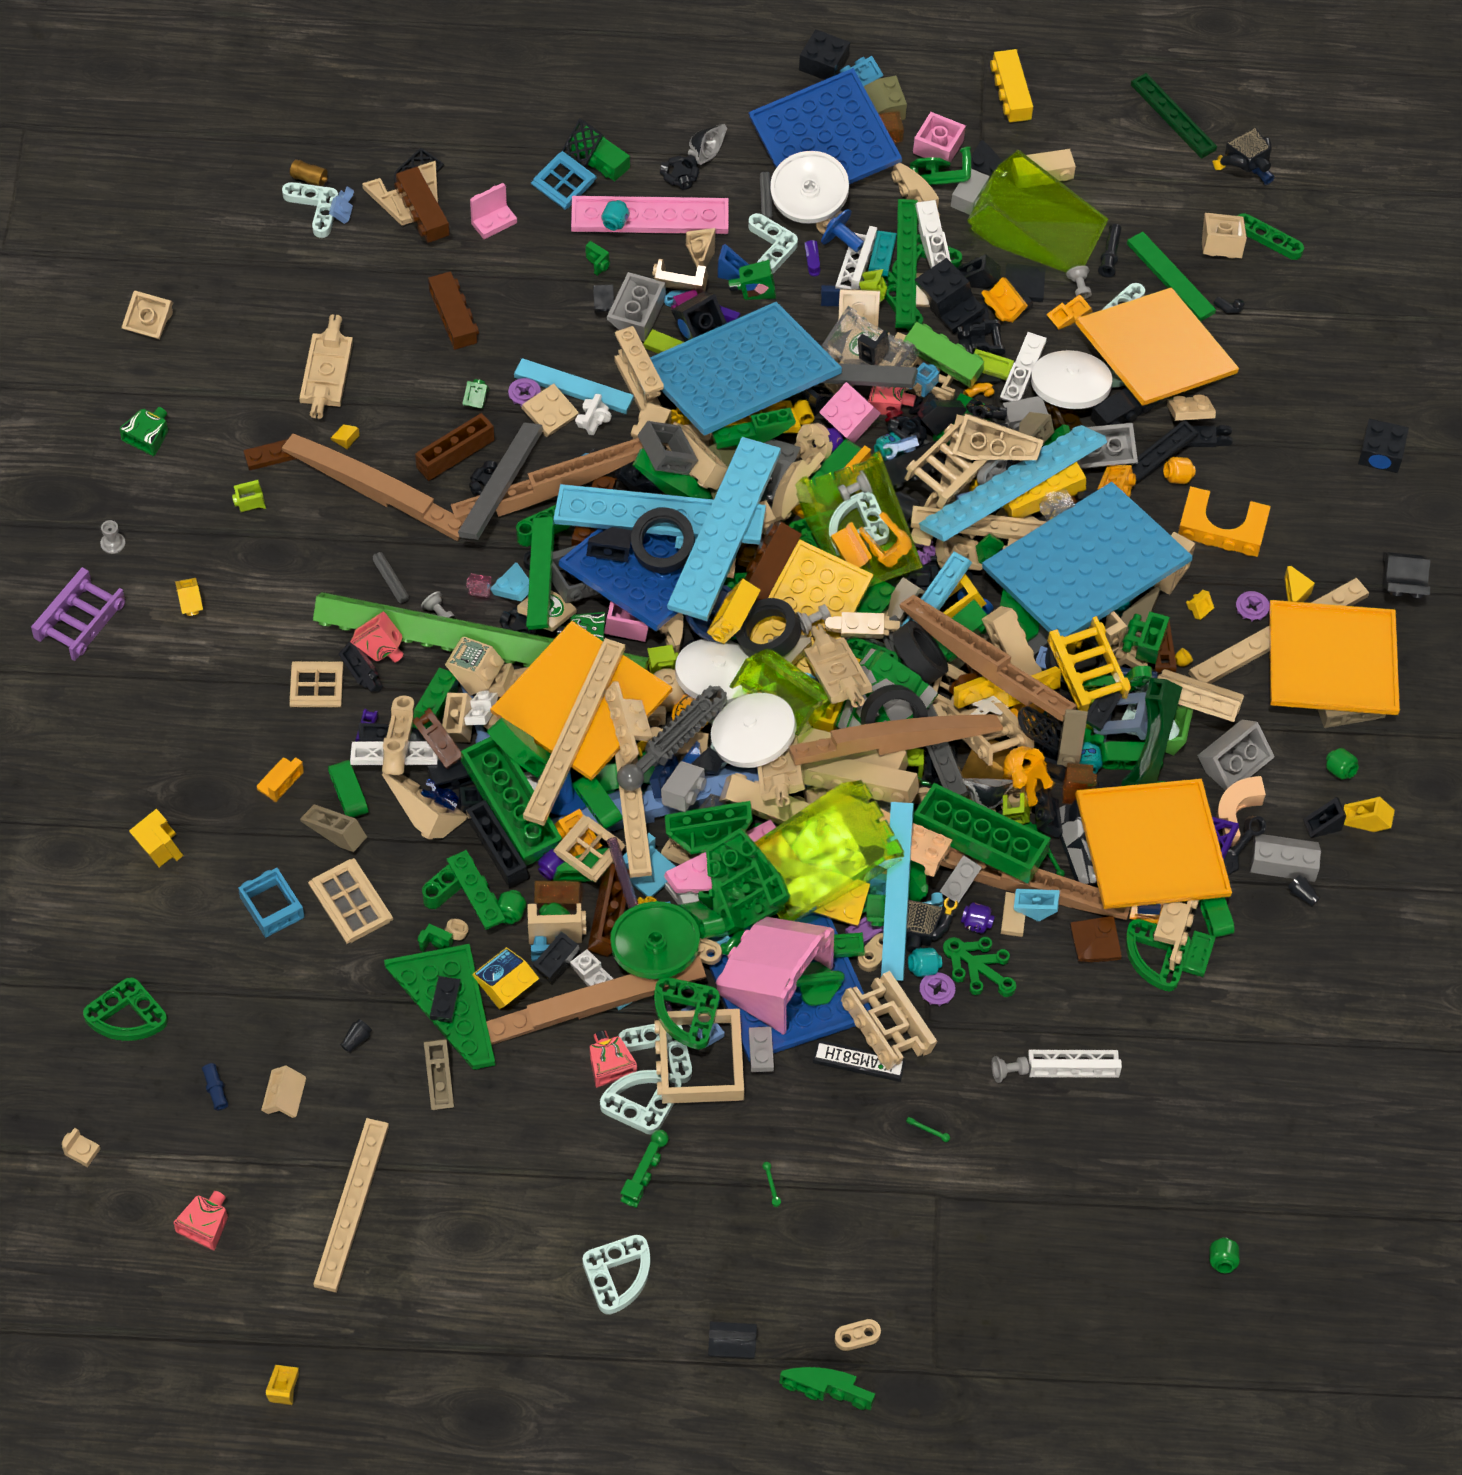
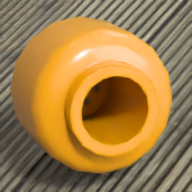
M1172 457L1164 465V477L1170 483L1187 484L1195 475V466L1189 458Z

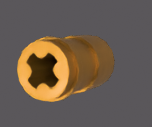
M294 160L290 167V176L294 179L303 180L308 184L323 186L328 180L327 169L310 165L302 160Z

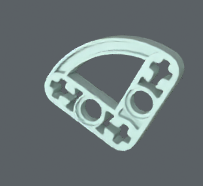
M861 492L851 496L849 500L841 503L832 515L829 525V544L831 551L835 555L840 556L830 537L838 531L843 518L855 508L860 513L865 525L864 529L880 546L888 541L889 528L879 516L882 512L872 493ZM863 500L869 502V509H867V505ZM876 515L879 519L877 521H870L867 517ZM879 527V532H880V534L883 535V536H879V534H876V532H877V529H876V528ZM865 541L864 544L869 549V544Z
M642 1070L625 1075L615 1081L602 1095L600 1109L609 1117L646 1134H652L655 1130L661 1128L674 1103H667L666 1108L658 1109L654 1104L656 1101L662 1100V1095H657V1090L646 1108L619 1095L624 1090L638 1084L661 1082V1075H657L656 1070ZM668 1073V1084L675 1083V1087H681L680 1078ZM611 1100L614 1101V1105L606 1107V1102L610 1103ZM621 1104H622L620 1113H618V1108H620V1106H621ZM627 1109H634L637 1115L633 1118H627L624 1112ZM653 1113L656 1114L655 1123L647 1126V1121L650 1122Z
M633 1235L591 1249L583 1255V1268L597 1305L604 1314H613L627 1307L639 1296L647 1282L650 1270V1252L646 1239L641 1235ZM633 1243L641 1245L639 1251L633 1248ZM624 1246H626V1249L628 1250V1255H625ZM612 1249H618L622 1254L620 1258L612 1259L608 1253ZM602 1253H605V1263L602 1258ZM593 1257L594 1260H597V1265L593 1266L592 1263H589V1258ZM640 1258V1269L634 1283L625 1293L618 1297L608 1269ZM598 1277H604L608 1282L605 1286L598 1287L594 1281ZM606 1292L608 1293L609 1300L613 1301L610 1307L608 1304H604V1293Z

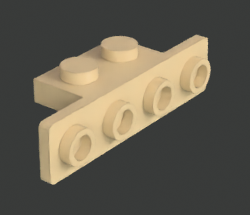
M613 681L605 692V699L609 706L610 717L613 720L615 734L618 738L624 763L630 764L639 754L635 740L649 741L652 733L642 700L623 699L619 682Z
M1191 900L1187 904L1171 902L1164 903L1154 940L1174 945L1169 970L1174 971L1176 963L1180 964L1183 954V951H1180L1181 945H1186L1188 939L1186 929L1192 926L1194 915L1191 912L1192 909H1197L1199 900Z

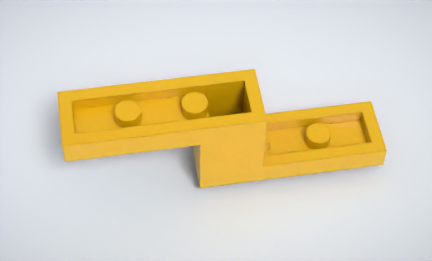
M1056 666L1031 675L1052 690L1060 688L1061 670ZM984 676L954 687L953 705L958 709L991 696H995L1007 707L1021 702Z

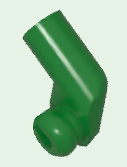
M737 931L727 943L720 945L722 955L728 957L732 948L738 947L745 931Z

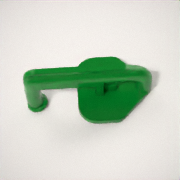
M971 147L960 149V153H962V170L939 172V168L950 167L951 163L935 157L916 159L910 163V169L914 170L917 174L918 168L931 170V174L920 175L929 185L966 182L971 178Z
M812 962L797 980L796 987L800 988L802 999L806 1004L810 1006L825 1005L830 1002L843 983L845 974L838 970L832 971L820 962Z

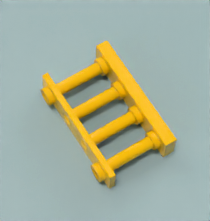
M1097 616L1092 618L1091 628L1065 637L1063 635L1060 636L1058 629L1049 632L1047 639L1072 698L1077 705V709L1080 711H1088L1091 700L1120 691L1122 698L1126 699L1131 689L1130 682L1127 677L1124 678L1105 636V626L1102 622H1099ZM1095 636L1098 647L1074 655L1068 654L1066 650L1068 644ZM1103 654L1107 665L1081 674L1076 672L1074 668L1075 663ZM1110 672L1116 682L1090 692L1085 691L1082 686L1084 681Z

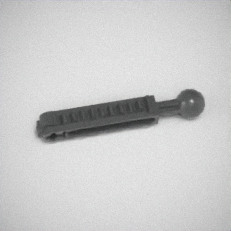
M710 685L706 690L704 689L702 694L697 696L696 700L693 699L691 704L686 706L685 711L682 710L679 716L676 715L674 720L669 722L668 726H665L662 731L658 732L657 737L654 736L652 741L649 740L645 747L646 754L636 764H626L617 772L619 786L626 791H634L640 788L644 782V773L651 766L656 767L658 764L665 766L668 759H671L674 753L676 754L678 749L683 747L684 743H688L690 737L693 738L695 733L700 731L701 727L710 722L712 717H715L718 711L722 710L723 706L725 707L728 701L727 692H724L720 686Z

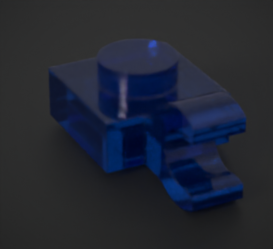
M427 779L426 785L432 789L430 791L422 789L421 795L432 798L435 803L454 811L459 798L456 796V793L450 789H437L436 783L431 779Z

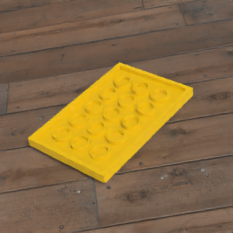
M799 539L768 598L784 600L793 608L795 614L799 612L806 613L809 616L818 612V607L825 604L831 617H842V612H856L874 575ZM770 616L762 619L753 627L750 633V640L757 644L768 643L769 639H773V637L780 636L786 627V619L780 616ZM823 619L812 623V627L815 625L818 630L817 624H821L826 634H829L834 639L841 638V633L828 632L826 630ZM809 631L807 637H811L813 646V644L815 643V638ZM805 655L792 668H785L810 673L817 678Z

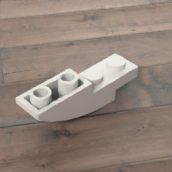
M936 201L917 202L915 207L919 221L918 228L930 268L945 258H948L951 262L945 233L942 232Z
M1030 332L1027 333L1016 362L1009 373L1000 399L1008 402L1023 399L1031 382L1032 369L1040 359L1047 338Z

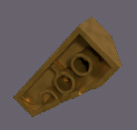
M994 739L988 740L990 744L998 743ZM972 749L961 772L963 778L1004 779L1002 778L1004 774L1003 762L1011 750L1005 749L993 753V765L988 766ZM1024 760L1022 766H1024L1028 762ZM1037 779L1035 792L1044 787L1041 779ZM1053 781L1052 786L1050 787L1051 790H1052L1053 787L1055 786V782H1054V781Z

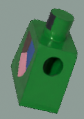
M770 260L740 267V278L729 279L730 291L742 290L745 300L776 298Z

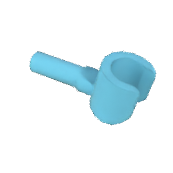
M933 893L931 901L923 903L942 907L943 894Z

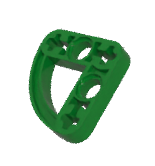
M1141 919L1132 920L1128 925L1125 942L1127 955L1133 968L1151 985L1164 991L1175 990L1178 986L1190 946V937L1188 936L1185 946L1181 945L1180 951H1183L1180 964L1175 966L1174 971L1169 970L1170 963L1168 959L1171 958L1174 945L1154 940L1153 934L1156 931L1157 924ZM1136 927L1140 928L1139 933H1135ZM1147 930H1150L1149 936L1146 937ZM1136 942L1167 951L1160 974L1153 971L1143 961L1138 952ZM1169 972H1172L1173 976L1171 982L1167 983L1166 979L1168 977Z
M670 977L659 979L655 986L654 1001L660 1024L679 1043L694 1049L705 1048L710 1040L720 1002L719 991L711 986ZM665 985L669 986L667 992H663L662 989ZM676 987H679L678 995H675ZM685 989H691L694 995L686 998L681 993ZM709 995H713V999L710 1001V1008L706 1007V998ZM664 1000L696 1007L689 1033L682 1030L672 1021L666 1011ZM706 1013L711 1019L708 1022H701L698 1020V1016ZM699 1028L703 1029L702 1038L700 1041H696Z
M135 978L124 979L88 1004L83 1010L85 1022L94 1031L105 1037L121 1041L140 1040L153 1036L162 1031L168 1023L165 1011ZM127 987H134L135 990L133 992H131L130 990L127 991ZM114 997L118 999V1003L115 1006H108L106 1004L109 998ZM142 1000L150 1002V1005L145 1009L137 1006ZM129 1004L144 1021L145 1025L122 1028L104 1023V1021ZM153 1012L156 1018H160L161 1022H153L151 1013ZM90 1013H97L98 1016L95 1018L94 1016H90Z

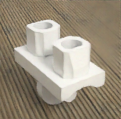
M595 394L593 399H585L583 410L586 414H578L575 419L577 426L586 429L589 435H594L598 426L603 422H609L612 417L608 411L609 407L601 400V394Z

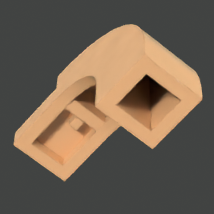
M1249 777L1232 784L1221 797L1216 818L1238 823L1236 813L1246 807L1263 805L1266 794L1262 777ZM1223 828V835L1228 834L1231 829ZM1239 829L1230 847H1233L1239 841L1241 836Z

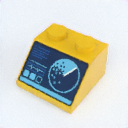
M507 947L472 974L499 1010L539 979L527 962Z

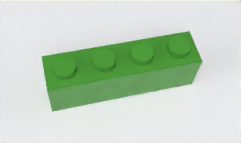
M916 322L903 340L904 349L972 388L984 371V361L979 355L967 352L965 347L958 343H952L944 334L935 333L927 324Z

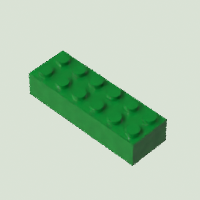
M491 737L461 751L462 764L525 865L528 866L538 861L549 850L555 849L562 841V837L549 816L544 826L524 820L523 818L534 790L519 764L504 752Z
M933 783L913 816V823L952 839L950 847L1027 884L1030 883L1049 852L1050 837L936 783Z

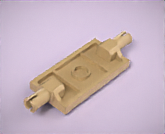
M330 315L328 328L322 334L313 333L300 393V403L312 404L310 411L312 418H316L317 413L318 419L323 417L324 405L341 406L353 337H345L340 333L342 317L336 315L335 320L334 315Z
M817 624L819 630L814 625L810 632L815 638V643L812 647L804 649V653L830 702L834 704L849 699L853 707H858L856 702H858L859 706H862L865 702L862 695L873 692L872 685L844 637L834 639L829 634H826L821 624Z
M797 731L791 745L799 744ZM789 748L774 761L757 767L760 793L763 801L776 798V804L779 807H784V800L786 806L790 803L789 794L805 790L802 764L795 766L789 754Z

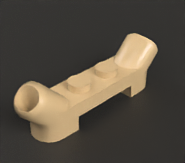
M399 696L392 703V716L387 737L384 738L382 772L384 774L402 775L404 773L405 758L413 727L412 720L414 719L415 709L414 700L409 696Z

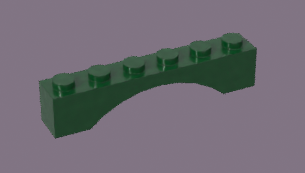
M1150 678L1145 696L1148 716L1145 744L1135 767L1122 780L1121 786L1157 783L1183 687L1167 679Z

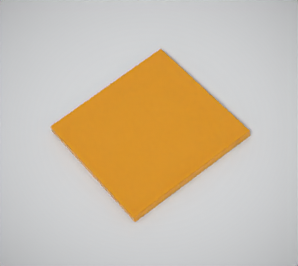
M1172 287L1079 317L1075 322L1142 406L1237 374L1239 370L1238 366Z
M1270 600L1271 705L1389 715L1399 714L1396 610Z
M571 621L490 708L491 713L499 719L504 718L534 737L536 744L552 753L603 641ZM622 655L609 683L610 686L613 681L619 682L623 699L642 700L647 719L673 691L670 685ZM605 694L571 766L591 781L620 750Z
M1202 779L1076 791L1075 795L1104 909L1231 896L1232 890Z

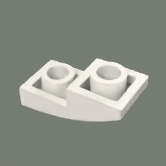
M489 691L478 692L470 701L472 709L464 717L465 724L486 725L492 716L490 708L497 702L498 693H490Z
M585 950L570 962V965L587 986L613 979L602 968L601 962L588 950Z

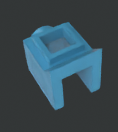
M923 362L917 368L918 373L914 386L917 383L922 385L921 396L925 397L938 383L940 372L934 365H927Z

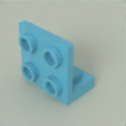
M648 833L652 876L630 878V883L646 897H653L668 882L664 877L665 872L676 866L655 849V837ZM626 853L618 860V866L629 869Z

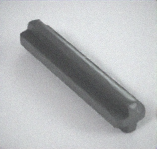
M761 172L762 215L772 220L771 176L769 172Z
M382 552L374 554L373 561L400 604L407 602L409 595Z

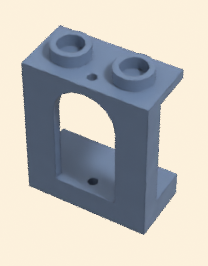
M1146 692L1130 693L1126 699L1121 697L1117 705L1138 703L1134 719L1110 721L1111 713L1102 730L1098 731L1093 728L1094 733L1105 736L1104 743L1107 734L1135 732L1141 740H1145L1148 724L1145 701Z

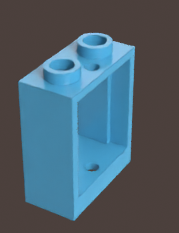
M278 868L265 871L260 877L248 880L238 887L240 899L265 938L304 918L302 905ZM277 885L288 901L289 906L262 919L250 898Z

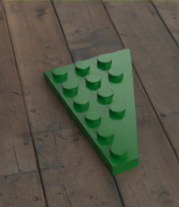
M470 944L384 960L387 971L429 1019L438 976L461 979L453 1022L431 1020V1022L473 1070L495 1066L478 982L472 976L475 973Z

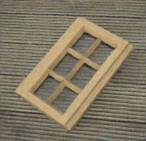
M355 858L345 861L308 882L346 944L358 940L393 920L392 915Z

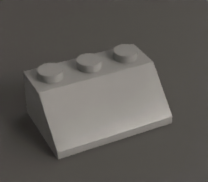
M628 272L607 315V320L619 330L633 326L640 340L645 342L664 303V297L666 296L665 282Z
M1133 423L1087 427L1105 435L1107 443L1076 461L1081 469L1138 463Z
M1243 719L1197 755L1205 772L1225 791L1237 781L1251 777L1275 757L1259 723Z
M1264 834L1253 835L1250 873L1291 879L1301 875L1303 878L1306 877L1308 881L1315 882L1320 867L1321 849L1319 842Z

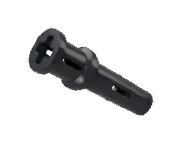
M1118 224L1109 226L1105 251L1100 257L1102 262L1098 268V273L1103 277H1112L1116 273L1115 264L1118 261L1117 248L1122 230Z

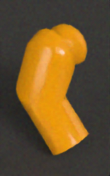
M976 383L972 388L969 387L963 391V394L972 398L983 392L985 397H989L994 394V389L990 383Z

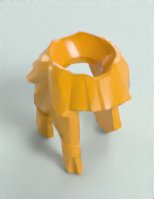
M882 512L879 516L897 536V541L891 548L883 551L863 526L859 528V533L869 544L871 552L878 558L877 561L886 567L892 568L897 564V560L902 555L908 554L912 548V543L906 532L899 529L896 523H893L889 516Z
M1020 746L1007 754L1003 762L1004 774L1002 778L1013 780V787L1015 789H1021L1024 786L1028 805L1031 807L1035 806L1038 802L1035 792L1037 779H1041L1044 789L1050 788L1053 780L1047 773V763L1044 761L1043 753L1036 748ZM1024 759L1030 760L1027 764L1022 766Z

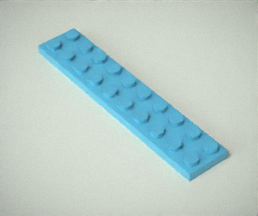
M1077 426L1066 435L1058 437L1051 444L1043 446L1037 460H1024L1010 466L1008 470L993 476L985 484L977 486L975 490L960 496L958 500L945 505L935 514L927 516L925 520L919 523L922 531L944 542L1107 443L1106 437L1085 426Z
M741 438L667 604L669 610L708 621L779 459L781 448L749 438Z
M560 484L554 522L555 524L609 529L616 527L632 530L635 522L644 513L655 508L665 507L675 509L686 516L692 525L694 536L697 538L714 500ZM758 504L742 543L758 545L761 543L766 505ZM670 523L655 524L646 532L650 534L683 536L681 530Z

